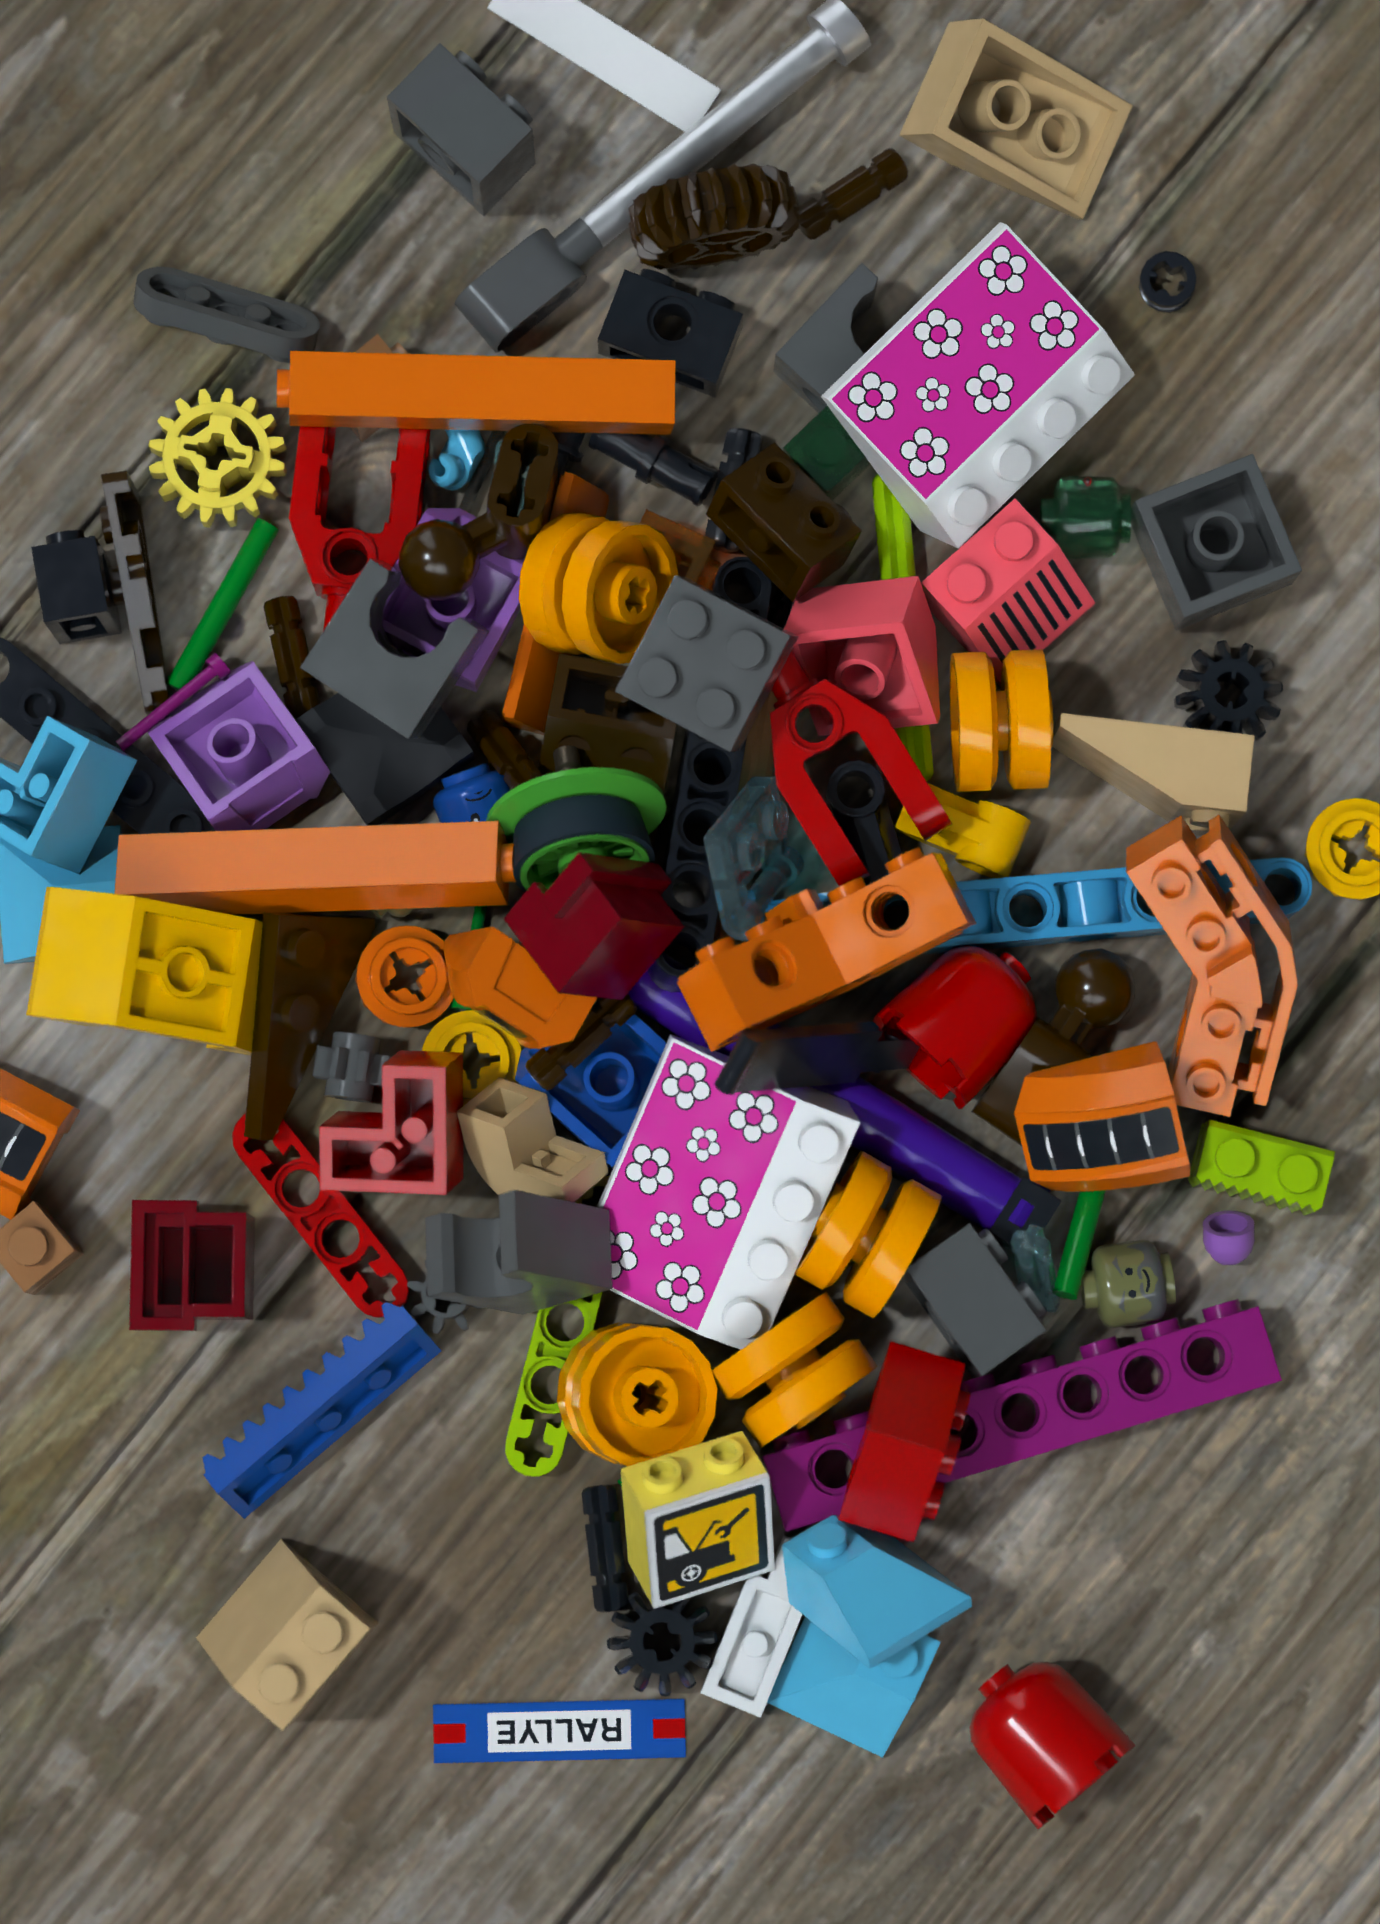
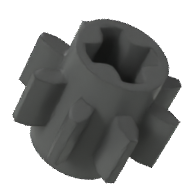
M334 1032L331 1048L317 1046L312 1076L316 1079L326 1080L324 1096L372 1103L374 1087L382 1088V1064L392 1057L379 1055L380 1038L356 1033Z
M427 1278L424 1283L408 1281L407 1286L416 1292H420L422 1303L416 1305L410 1313L413 1317L421 1316L428 1311L435 1316L432 1325L433 1333L440 1334L445 1320L455 1319L458 1326L466 1331L469 1329V1325L463 1314L466 1313L470 1306L477 1309L484 1308L454 1303L450 1304L447 1313L438 1312L439 1301L428 1297Z

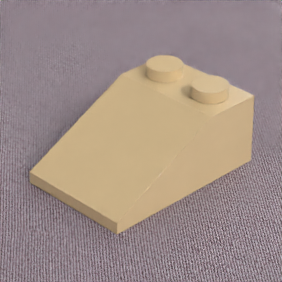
M984 18L953 21L947 25L899 136L955 167L1071 217L1083 219L1133 105Z
M1066 713L1060 714L1053 727V748L1166 821L1170 822L1182 815L1196 836H1203L1208 833V821L1219 814L1227 827L1231 829L1247 812L1255 735Z

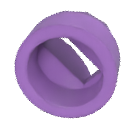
M1219 1211L1210 1214L1204 1219L1203 1243L1206 1251L1215 1261L1222 1265H1236L1244 1261L1252 1252L1255 1241L1254 1220L1249 1215L1238 1211Z

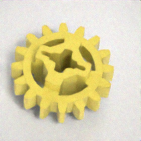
M204 388L199 390V405L191 408L181 398L175 401L180 414L176 421L160 416L157 422L166 434V438L149 440L148 446L153 454L163 457V460L150 465L149 471L153 479H168L158 492L164 502L173 500L178 496L180 497L177 512L183 519H186L197 509L200 510V519L204 527H211L216 514H223L229 526L234 527L237 526L238 510L245 508L249 514L256 518L260 515L256 499L262 495L275 500L278 496L276 488L269 479L270 476H286L287 469L285 463L273 459L274 455L287 450L283 437H267L275 429L277 423L272 414L262 416L259 419L255 418L259 408L255 398L251 396L239 407L236 405L233 390L226 388L220 402H212L210 395ZM209 420V425L194 436L186 435L198 424ZM238 423L254 435L260 451L254 450L251 446L241 445L237 439ZM218 446H225L232 460H221L218 470H211L204 456H214ZM176 465H181L183 469L196 472L199 477L198 493L183 483L178 475ZM241 480L250 481L240 491L226 496L227 490Z

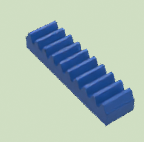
M386 1301L382 1305L385 1320L381 1324L366 1318L362 1322L365 1337L361 1341L346 1335L342 1339L345 1354L341 1358L326 1352L322 1356L325 1371L321 1375L306 1369L302 1373L305 1388L301 1392L286 1386L282 1390L285 1405L281 1409L266 1403L262 1407L265 1422L261 1426L249 1420L242 1424L246 1439L240 1443L230 1437H226L223 1440L226 1456L221 1460L208 1453L203 1457L206 1472L203 1474L217 1494L241 1517L245 1519L441 1352L437 1344L403 1306L398 1307Z

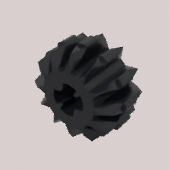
M1225 640L1216 643L1214 660L1201 649L1194 652L1191 660L1197 672L1182 669L1176 678V681L1181 686L1191 691L1184 692L1175 697V708L1182 710L1195 709V713L1188 717L1183 727L1197 728L1203 722L1209 727L1208 730L1243 734V729L1247 734L1255 735L1254 739L1256 741L1260 740L1266 734V730L1259 718L1275 721L1281 712V709L1276 704L1266 700V698H1273L1283 691L1282 682L1275 680L1263 682L1262 677L1274 666L1270 658L1263 659L1253 667L1248 663L1253 654V646L1248 643L1243 644L1237 653L1236 659L1231 657L1230 646ZM1218 682H1224L1225 689L1231 683L1240 689L1241 695L1236 700L1238 708H1233L1232 701H1229L1226 707L1217 702L1215 696L1221 689Z
M637 1592L629 1595L628 1600L631 1606L640 1616L635 1621L624 1613L614 1612L611 1621L619 1627L630 1630V1637L614 1636L607 1640V1648L609 1650L631 1649L632 1654L621 1659L615 1665L614 1669L617 1674L627 1673L638 1663L643 1669L635 1680L634 1689L643 1692L648 1685L651 1673L660 1674L659 1692L663 1697L671 1695L672 1686L669 1674L676 1671L686 1688L691 1689L694 1687L696 1680L685 1666L690 1660L705 1669H710L713 1664L712 1658L708 1655L694 1650L695 1644H712L717 1642V1633L715 1631L693 1632L692 1626L704 1621L710 1615L706 1606L697 1608L688 1617H685L681 1612L690 1598L674 1602L673 1608L662 1606L648 1610L642 1597ZM658 1622L668 1623L670 1633L680 1634L679 1649L673 1646L670 1647V1651L673 1654L671 1657L657 1658L654 1647H644L643 1636L645 1632L654 1634V1629L651 1625Z

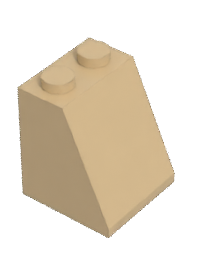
M280 1539L196 1639L229 1684L283 1731L297 1720L379 1623L288 1543Z

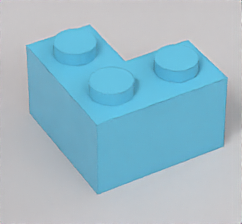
M47 716L22 766L0 758V838L34 858L80 874L137 760L93 734Z

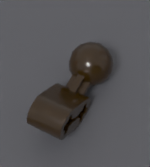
M522 424L506 433L500 446L488 492L487 513L463 526H460L457 522L434 519L418 524L406 535L399 551L398 567L409 588L422 598L444 601L460 596L472 585L479 570L480 559L495 551L500 556L508 559H523L526 557L529 545L542 527L549 522L558 488V442L552 432L537 424ZM527 466H529L524 484V509L521 510L519 517H517L522 498V474L525 473Z
M1102 948L1089 949L1073 954L1061 965L1055 986L1059 1009L1049 1024L1039 1017L1036 1019L1021 1044L985 1089L972 1109V1113L1022 1146L1014 1111L1025 1076L1031 1072L1089 1058L1091 1053L1080 1045L1090 1030L1118 1023L1130 1011L1135 998L1136 987L1131 968L1118 954Z

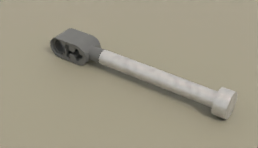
M841 0L825 1L807 16V21L811 28L809 32L556 238L552 236L547 228H542L524 239L468 285L456 299L455 306L495 353L501 352L514 344L568 300L583 285L587 276L580 269V266L629 227L628 223L631 221L628 208L633 204L634 199L640 194L646 193L652 186L665 184L668 179H678L687 176L689 172H697L834 59L843 66H847L871 46L870 38L853 12Z

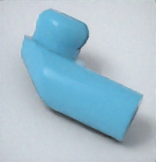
M445 430L448 440L438 458L432 459L428 468L429 477L435 485L453 491L462 488L471 481L485 453V443L479 430Z

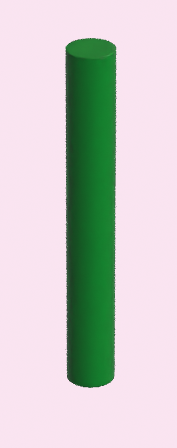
M256 519L167 679V685L178 691L202 671L206 663L205 660L212 653L279 532L277 527L263 519Z
M1106 1190L1079 1192L1052 1291L1058 1297L1069 1300H1076L1078 1298Z

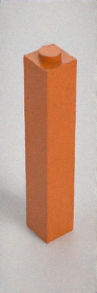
M290 351V369H277V408H289L290 426L510 431L522 424H537L547 428L550 432L671 435L675 425L676 360Z
M499 821L119 835L114 894L137 896L231 915L264 914V912L294 913L508 905L509 882H516L514 877V843H508Z

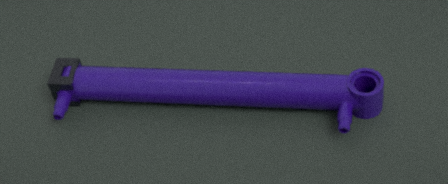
M664 951L662 952L665 961L671 967L678 970L689 968ZM646 971L628 992V995L636 1003L637 1010L680 1038L709 1049L682 992H669L659 988L651 980L648 971ZM776 1024V1025H773V1026H771V1027H769V1028H766V1029L784 1028V1027L780 1026L779 1024ZM736 1042L720 1048L716 1052L729 1056ZM861 1076L858 1077L855 1083L809 1086L848 1101L860 1121L850 1146L890 1166L891 1171L905 1181L913 1179L942 1195L940 1203L979 1228H987L998 1243L1022 1258L1030 1253L1062 1200L1050 1193L1051 1190L1030 1181V1177L1029 1179L1018 1177Z

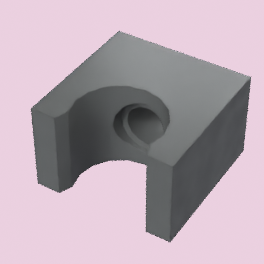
M863 263L858 266L776 353L774 373L859 451L861 450L827 406L821 395L864 355L854 341L851 327L858 316L870 309L875 297L878 277Z
M370 558L300 668L407 739L421 738L489 633V630L471 618L459 617L449 624L443 640L433 651L419 657H411L401 653L388 640L383 628V609L388 596L399 586L402 573L383 560Z
M512 1190L499 1194L500 1218H468L450 1213H439L425 1218L428 1297L523 1315L612 1289L609 1210Z

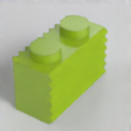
M1209 1120L1201 1126L1190 1169L1191 1176L1188 1177V1181L1192 1188L1201 1184L1204 1190L1213 1187L1217 1194L1226 1190L1229 1197L1238 1194L1242 1200L1251 1197L1254 1203L1263 1200L1266 1206L1275 1203L1279 1210L1288 1206L1291 1213L1301 1210L1305 1216L1323 1207L1335 1151Z

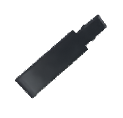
M874 1022L759 1030L745 1028L714 1084L722 1093L734 1095L737 1092L855 1083L861 1072L880 1073L884 1070L909 1068L920 1047L900 1029L887 1028L883 1031Z

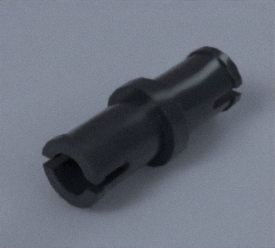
M592 433L589 440V448L598 450L635 470L636 479L645 484H649L653 480L688 499L697 507L701 506L703 500L707 498L718 475L717 470L708 468L670 447L671 440L663 435H656L653 438L648 434Z

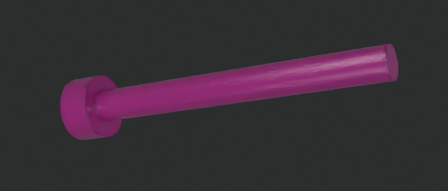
M216 653L212 654L205 660L208 665L207 668L116 740L117 745L124 751L214 677L217 676L220 680L225 678L231 671Z

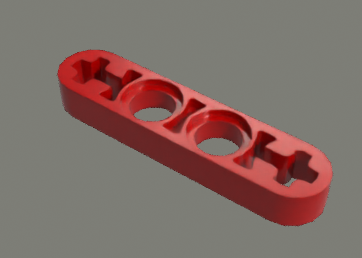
M244 1114L235 1124L232 1133L233 1147L237 1155L354 1304L366 1315L384 1318L382 1310L384 1303L379 1300L371 1304L366 1302L364 1295L368 1293L370 1286L361 1273L357 1271L351 1281H348L342 1273L343 1269L359 1263L366 1256L369 1249L373 1247L380 1257L368 1264L381 1278H386L391 1274L395 1276L398 1283L391 1289L393 1296L396 1298L392 1304L404 1307L410 1295V1288L407 1286L409 1280L405 1272L341 1191L320 1190L318 1198L306 1207H296L287 1202L283 1186L290 1174L302 1170L312 1172L320 1184V1164L287 1122L282 1119L278 1128L279 1132L275 1134L273 1143L284 1157L289 1154L292 1147H295L300 1154V1158L282 1165L273 1179L269 1180L263 1171L275 1166V1164L260 1149L252 1153L248 1152L246 1145L250 1143L252 1138L244 1136L246 1114ZM345 1220L356 1226L360 1241L357 1249L351 1255L338 1258L331 1256L326 1251L323 1245V1235L325 1229L335 1221Z

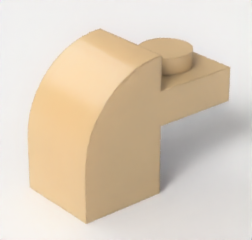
M499 1077L457 1111L469 1157L481 1177L498 1195L518 1190L575 1202L609 1173L604 1152L556 1135L546 1093Z

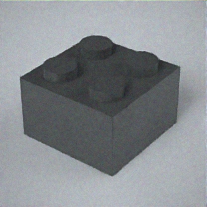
M439 43L387 96L393 132L479 213L485 216L535 165L534 135L532 128L529 126L533 119L528 111L511 95L505 93L500 99L483 83L487 78L486 74L470 56L463 51H459L454 56Z
M1253 454L1137 499L1127 515L1176 631L1292 585L1302 572V568Z
M675 575L615 692L729 752L740 751L799 636L686 577Z
M969 1223L908 1266L902 1279L960 1361L965 1363V1368L972 1378L983 1376L1045 1332V1328L1038 1319L1046 1314V1311L1037 1296L1024 1281L1014 1286L1000 1265L1006 1262L1008 1257L990 1231L985 1228L976 1233Z

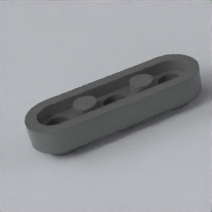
M170 267L148 268L137 276L133 298L134 307L149 322L163 327L174 326L204 335L215 343L224 345L234 344L264 353L273 360L290 363V351H315L320 322L314 313L302 306Z

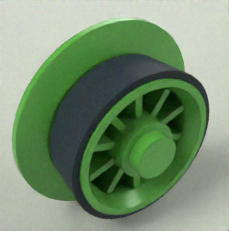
M566 745L553 751L556 772L537 777L510 790L495 802L486 818V821H499L508 843H514L515 883L523 892H526L533 882L543 883L548 890L578 852L654 863L655 853L649 834L663 820L666 812V802L662 789L648 777L618 768H581L578 748Z

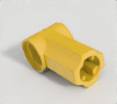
M928 783L952 825L925 841L903 806L895 826L896 832L954 855V860L960 865L989 878L1009 877L1031 824L1028 818L1004 806L983 800L974 803Z

